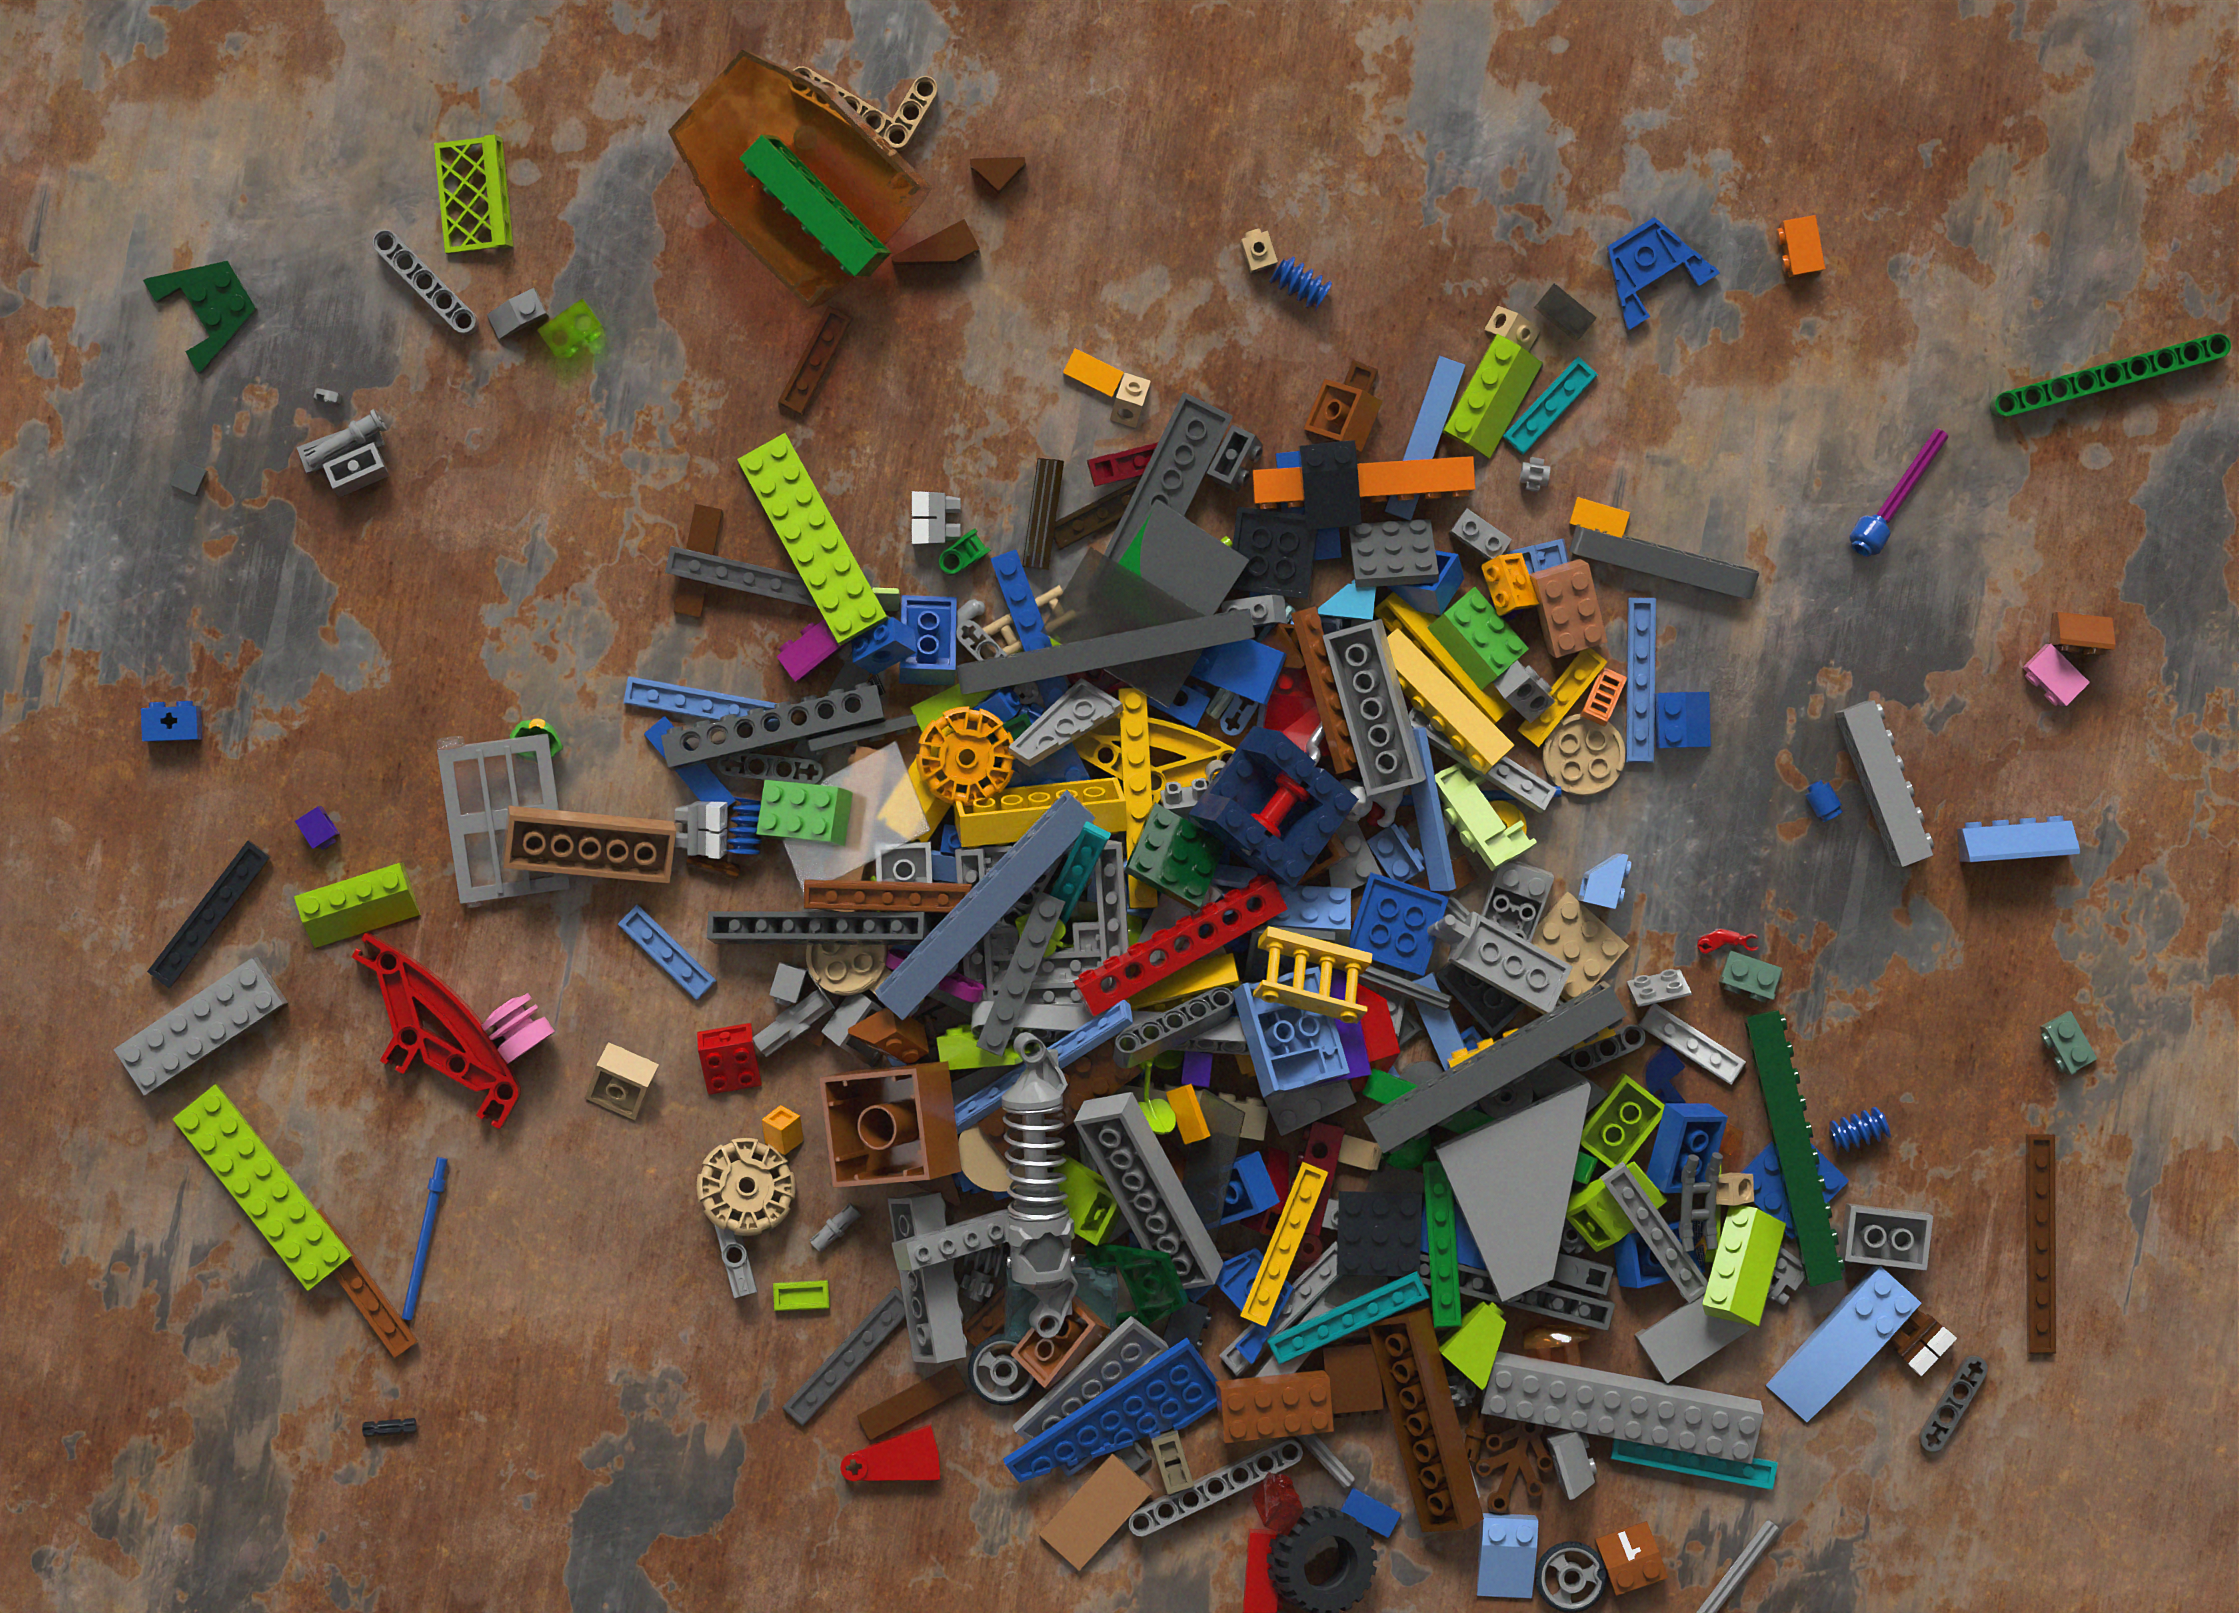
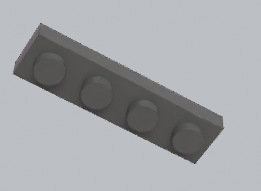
M908 714L882 722L806 739L809 751H815L816 755L831 752V746L842 744L843 748L859 745L858 740L868 737L870 742L885 739V733L895 731L896 735L912 732L911 727L917 726L918 723L915 714Z

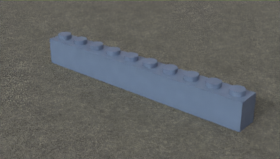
M1066 790L875 990L878 999L902 1020L907 1015H913L918 1010L919 1003L926 995H932L939 987V982L944 976L951 975L957 969L958 962L965 955H970L976 949L977 942L984 935H989L995 929L996 922L1015 908V902L1022 895H1027L1032 891L1035 881L1041 875H1046L1051 871L1055 864L1054 861L1061 854L1065 855L1071 850L1074 845L1073 841L1079 836L1085 822L1088 821L1093 824L1094 815Z

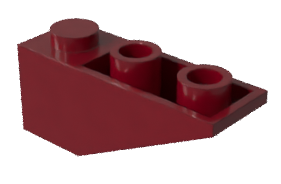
M1266 1146L1262 1160L1280 1202L1261 1213L1242 1218L1240 1224L1257 1232L1273 1236L1289 1197V1153Z

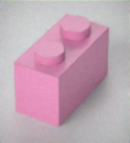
M2045 644L2023 667L2027 672L2025 677L2034 686L2040 685L2046 691L2044 696L2055 706L2058 704L2060 706H2067L2090 683L2052 644Z

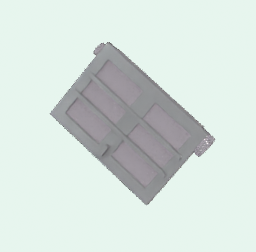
M548 734L466 745L463 736H451L436 740L460 904L466 903V907L473 908L482 906L483 900L570 889L568 874L503 868L502 862L508 806L559 810Z

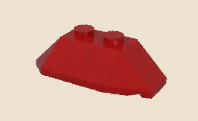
M1357 982V1004L1367 1007L1366 1014L1361 1018V1024L1371 1070L1375 1068L1376 1070L1388 1073L1400 1054V1049L1387 1000ZM1369 1076L1350 1080L1353 1092L1364 1090Z

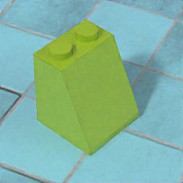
M1477 1298L1461 1316L1462 1326L1452 1327L1439 1340L1438 1346L1441 1354L1483 1390L1487 1385L1506 1321L1501 1317L1504 1312L1493 1301H1484L1481 1298Z

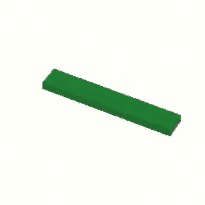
M1439 1160L1422 1161L1433 1327L1462 1326L1453 1192Z

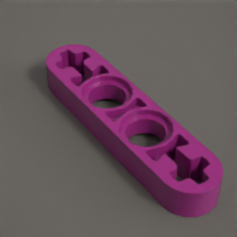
M890 949L885 964L887 967L895 970L910 953L900 949ZM953 972L949 976H944L939 982L937 989L969 1002H980L985 987L973 979Z

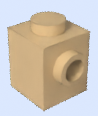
M1255 229L1245 233L1246 238L1241 239L1240 243L1250 273L1277 265L1278 261L1268 231L1261 233L1260 229Z

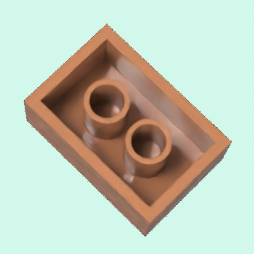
M1578 559L1529 574L1539 602L1536 608L1549 654L1557 658L1608 642L1590 567L1587 562Z

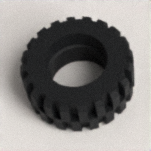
M1321 1505L1313 1506L1312 1509L1305 1507L1298 1510V1516L1290 1514L1285 1519L1287 1523L1284 1526L1280 1524L1275 1530L1278 1533L1276 1539L1271 1538L1269 1546L1272 1547V1552L1267 1554V1563L1271 1564V1568L1267 1571L1269 1578L1275 1581L1272 1586L1276 1592L1282 1594V1598L1286 1602L1306 1612L1339 1613V1609L1344 1612L1350 1610L1353 1607L1351 1604L1353 1601L1359 1603L1364 1598L1362 1593L1365 1589H1370L1372 1585L1369 1582L1370 1577L1376 1574L1377 1567L1373 1566V1561L1377 1560V1551L1371 1549V1546H1374L1372 1536L1366 1534L1367 1528L1358 1522L1356 1518L1331 1507L1326 1508ZM1332 1536L1339 1547L1337 1568L1332 1576L1323 1583L1311 1585L1304 1571L1306 1555L1315 1542L1321 1538Z

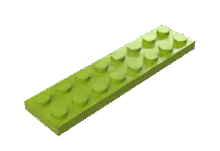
M786 433L737 459L838 644L841 646L888 620L887 615Z
M218 1084L213 1085L173 1118L177 1126L307 1291H311L353 1256Z

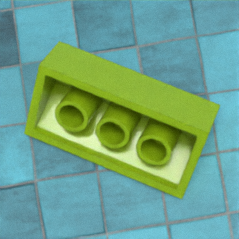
M1497 333L1442 433L1490 459L1543 362L1523 347Z
M404 862L294 896L301 921L314 948L421 915Z
M1740 1204L1729 1205L1702 1304L1705 1315L1754 1327L1760 1326L1786 1223L1757 1208Z

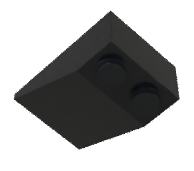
M1355 440L1299 446L1298 455L1306 530L1362 525Z

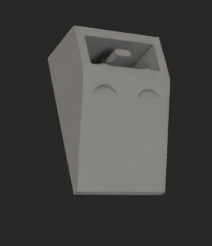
M1517 860L1508 861L1495 869L1481 916L1531 943L1554 880L1553 873Z

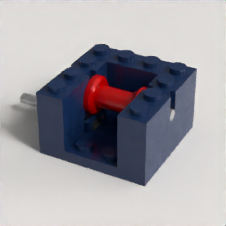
M1322 721L1306 744L1307 754L1282 732L1253 726L1190 811L1189 815L1260 875H1263V877L1267 875L1275 883L1294 888L1359 799L1325 769L1315 767L1320 758V750L1317 746L1325 736ZM1268 780H1273L1278 785L1279 789H1277Z

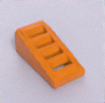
M1603 667L1596 678L1580 716L1605 727L1627 677ZM1606 676L1619 683L1617 686H1614L1602 679ZM1601 685L1614 691V694L1611 695L1600 690L1599 686ZM1597 694L1610 700V703L1607 704L1596 699L1595 695ZM1592 703L1606 709V712L1603 713L1592 708Z

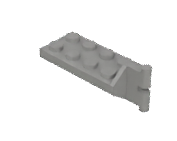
M1474 911L1468 915L1464 923L1449 914L1427 929L1430 936H1435L1451 945L1448 956L1450 963L1544 1015L1554 1009L1573 966Z

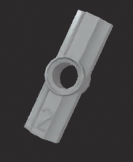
M817 989L799 1004H794L775 1018L776 1021L754 1036L753 1040L760 1051L768 1057L789 1040L793 1041L811 1027L810 1025L833 1007L820 989Z
M736 1212L730 1213L729 1218L738 1221ZM715 1225L722 1251V1259L726 1266L734 1298L756 1293L757 1288L743 1236L735 1235L734 1231L726 1228L722 1230ZM733 1247H738L742 1251V1259L738 1263H732L728 1259V1252Z

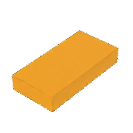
M1075 348L1063 374L1112 398L1124 372Z
M1576 497L1569 524L1575 526L1576 524H1581L1580 527L1594 531L1596 528L1602 533L1607 531V534L1622 538L1630 512Z
M1192 1084L1167 1091L1166 1095L1171 1109L1175 1113L1176 1122L1184 1144L1211 1136Z

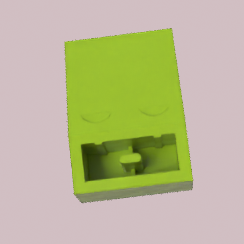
M1062 1153L1061 1156L1066 1159V1162L1060 1166H1055L1052 1173H1061L1067 1177L1064 1182L1057 1185L1060 1191L1068 1195L1063 1200V1204L1068 1207L1069 1216L1074 1221V1233L1096 1246L1108 1242L1123 1213L1103 1176Z
M1634 1161L1627 1164V1168L1655 1208L1661 1207L1667 1201L1666 1197ZM1601 1178L1570 1193L1565 1217L1596 1252L1618 1242L1635 1228Z

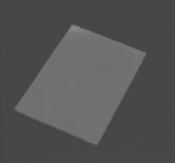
M897 742L891 743L815 784L840 787L853 792L845 847L785 840L783 842L804 894L805 879L836 880L930 831L931 829Z

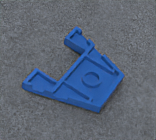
M1655 217L1607 246L1618 297L1628 331L1650 317L1636 292L1683 263L1697 287L1720 274L1716 267L1710 265L1699 253L1681 241V238Z
M1257 1247L1224 1262L1215 1282L1241 1311L1244 1308L1264 1259V1255ZM1287 1279L1284 1282L1267 1326L1265 1327L1251 1321L1255 1327L1235 1345L1251 1364L1258 1357L1294 1289ZM1215 1284L1184 1290L1190 1299L1196 1303Z

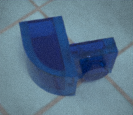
M1668 1045L1662 1046L1646 1061L1642 1073L1643 1084L1646 1091L1651 1095L1660 1089L1661 1093L1658 1096L1664 1104L1686 1103L1669 1082L1685 1068V1065Z

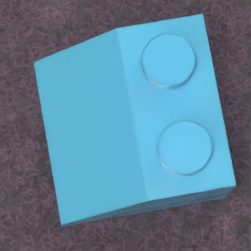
M1354 579L1352 584H1347L1317 609L1319 617L1373 620L1376 586L1356 588Z

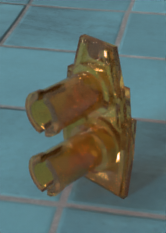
M1539 1324L1522 1332L1524 1348L1535 1349L1537 1359L1553 1362L1552 1347L1563 1346L1564 1364L1573 1366L1581 1364L1579 1342L1590 1338L1589 1329L1562 1325Z

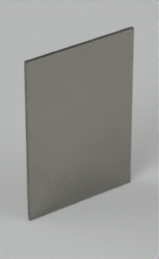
M1090 547L1040 632L1060 644H1067L1204 617L1206 615ZM1204 648L1102 667V669L1169 708Z

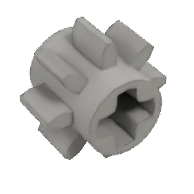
M1531 457L1529 463H1522L1519 482L1526 483L1525 490L1538 492L1540 486L1547 487L1550 466H1544V459Z
M972 1269L970 1275L964 1273L960 1283V1287L965 1288L963 1295L982 1302L984 1296L990 1298L995 1285L990 1282L991 1275Z
M1463 1372L1446 1376L1454 1407H1462L1467 1403H1472L1471 1398L1476 1394L1475 1383L1469 1378H1465Z

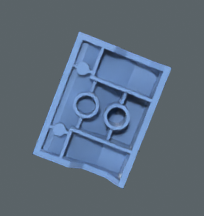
M1319 967L1305 969V991L1319 994L1321 974ZM1294 972L1278 977L1277 983L1293 987ZM1260 982L1255 984L1245 983L1232 991L1263 1098L1290 1092L1350 1073L1333 1017L1276 1002L1268 1003L1260 998L1253 997V991Z

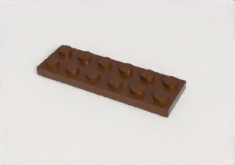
M1114 1035L1061 1069L1068 1084L1063 1093V1108L1058 1112L1044 1114V1120H1059L1064 1126L1059 1130L1045 1132V1137H1054L1073 1123L1084 1101L1110 1096L1143 1071L1140 1064L1131 1068H1121L1115 1064L1113 1054L1117 1035ZM1000 1107L980 1120L978 1125L1008 1164L1011 1165L1013 1163L1005 1157V1152L1012 1145L1004 1139L1005 1133L1011 1127L1004 1123L1003 1117L1007 1111ZM1012 1114L1008 1117L1010 1122L1022 1124V1115ZM1017 1130L1009 1135L1010 1139L1022 1142L1023 1131ZM1017 1148L1010 1153L1011 1157L1018 1160L1024 1159V1148Z

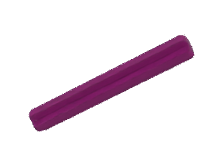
M1939 428L1934 430L1876 515L1884 518L1887 523L1892 520L1948 439L1949 435Z

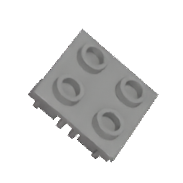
M1668 969L1662 971L1661 974L1652 976L1641 975L1634 978V980L1627 981L1631 991L1632 1004H1637L1638 1007L1692 995L1680 969Z

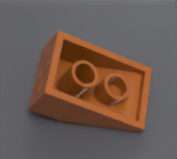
M1074 1295L1071 1300L1072 1315L1065 1316L1058 1334L1051 1338H1044L1031 1327L1011 1352V1355L1045 1389L1050 1388L1081 1363L1102 1343L1111 1331L1077 1295ZM1044 1318L1040 1323V1327L1046 1326L1050 1318Z

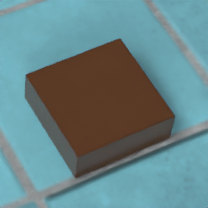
M1352 360L1343 384L1370 393L1378 369Z

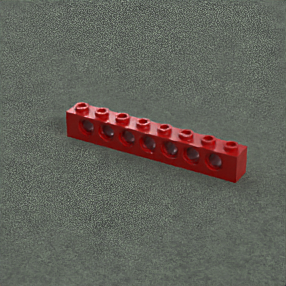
M1263 875L1256 876L1248 882L1249 885L1227 892L1224 895V899L1217 903L1210 902L1200 908V912L1193 916L1187 915L1176 921V925L1170 929L1158 930L1152 934L1150 940L1131 945L1127 949L1128 952L1119 957L1112 956L1103 962V966L1095 970L1089 969L1082 972L1078 976L1079 979L1073 983L1086 1009L1093 1016H1096L1287 910L1288 908L1274 880L1267 875L1264 877ZM1256 897V905L1251 909H1247L1248 900ZM1232 910V918L1228 922H1223V915L1227 911ZM1203 924H1208L1209 929L1207 933L1199 936V928ZM1180 937H1184V945L1179 949H1175V941ZM1155 951H1160V958L1155 962H1150L1151 954ZM1131 964H1136V971L1132 975L1126 976L1127 967ZM1106 978H1112L1110 987L1101 989L1102 981Z

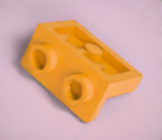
M1522 553L1499 555L1482 564L1481 567L1498 616L1505 615L1513 610L1532 608L1539 604Z

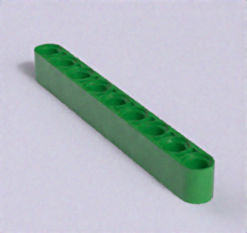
M2216 333L2009 390L1993 397L1990 402V410L1998 418H2007L2214 361L2226 356L2230 352L2231 341L2226 335ZM2212 340H2217L2220 343L2221 351L2219 354L2211 350L2210 344ZM2186 347L2193 349L2195 353L2193 361L2185 358L2184 350ZM2160 354L2165 355L2168 359V366L2165 369L2161 368L2157 362ZM2134 361L2142 366L2140 376L2135 375L2131 371V365ZM2107 369L2115 372L2116 379L2114 383H2110L2105 379V371ZM2080 376H2084L2089 380L2090 385L2087 390L2079 387L2078 380ZM2054 383L2060 384L2063 388V395L2060 398L2052 393ZM2029 390L2033 391L2037 396V401L2034 405L2029 404L2025 399L2026 392ZM2001 398L2009 400L2011 407L2008 412L2000 409L1999 401Z
M1372 1068V1075H1369L1362 1094L1381 1103L1388 1104L1418 1087V1085ZM1472 1108L1467 1112L1459 1110L1452 1114L1453 1119L1441 1127L1463 1134L1497 1118L1491 1117L1476 1108ZM1578 1150L1573 1179L1588 1184L1598 1158Z

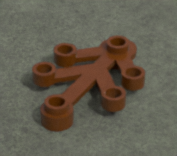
M1517 1420L1516 1426L1498 1434L1491 1433L1486 1437V1446L1492 1451L1499 1450L1504 1442L1519 1437L1514 1448L1489 1459H1479L1475 1464V1469L1479 1475L1488 1476L1492 1469L1508 1463L1498 1490L1491 1492L1487 1498V1505L1492 1512L1502 1514L1508 1510L1510 1506L1508 1494L1519 1466L1527 1483V1492L1534 1497L1542 1494L1543 1485L1536 1478L1525 1452L1530 1441L1537 1455L1536 1464L1539 1469L1548 1471L1553 1467V1459L1547 1454L1540 1438V1434L1543 1431L1542 1424L1534 1423V1429L1526 1431L1525 1424L1527 1422ZM1492 1437L1499 1439L1497 1446L1489 1445V1440ZM1544 1457L1550 1460L1547 1467L1540 1465V1460ZM1481 1463L1489 1465L1486 1472L1479 1471ZM1538 1483L1540 1486L1539 1490L1531 1492V1484ZM1498 1498L1504 1500V1505L1500 1508L1494 1506V1501Z

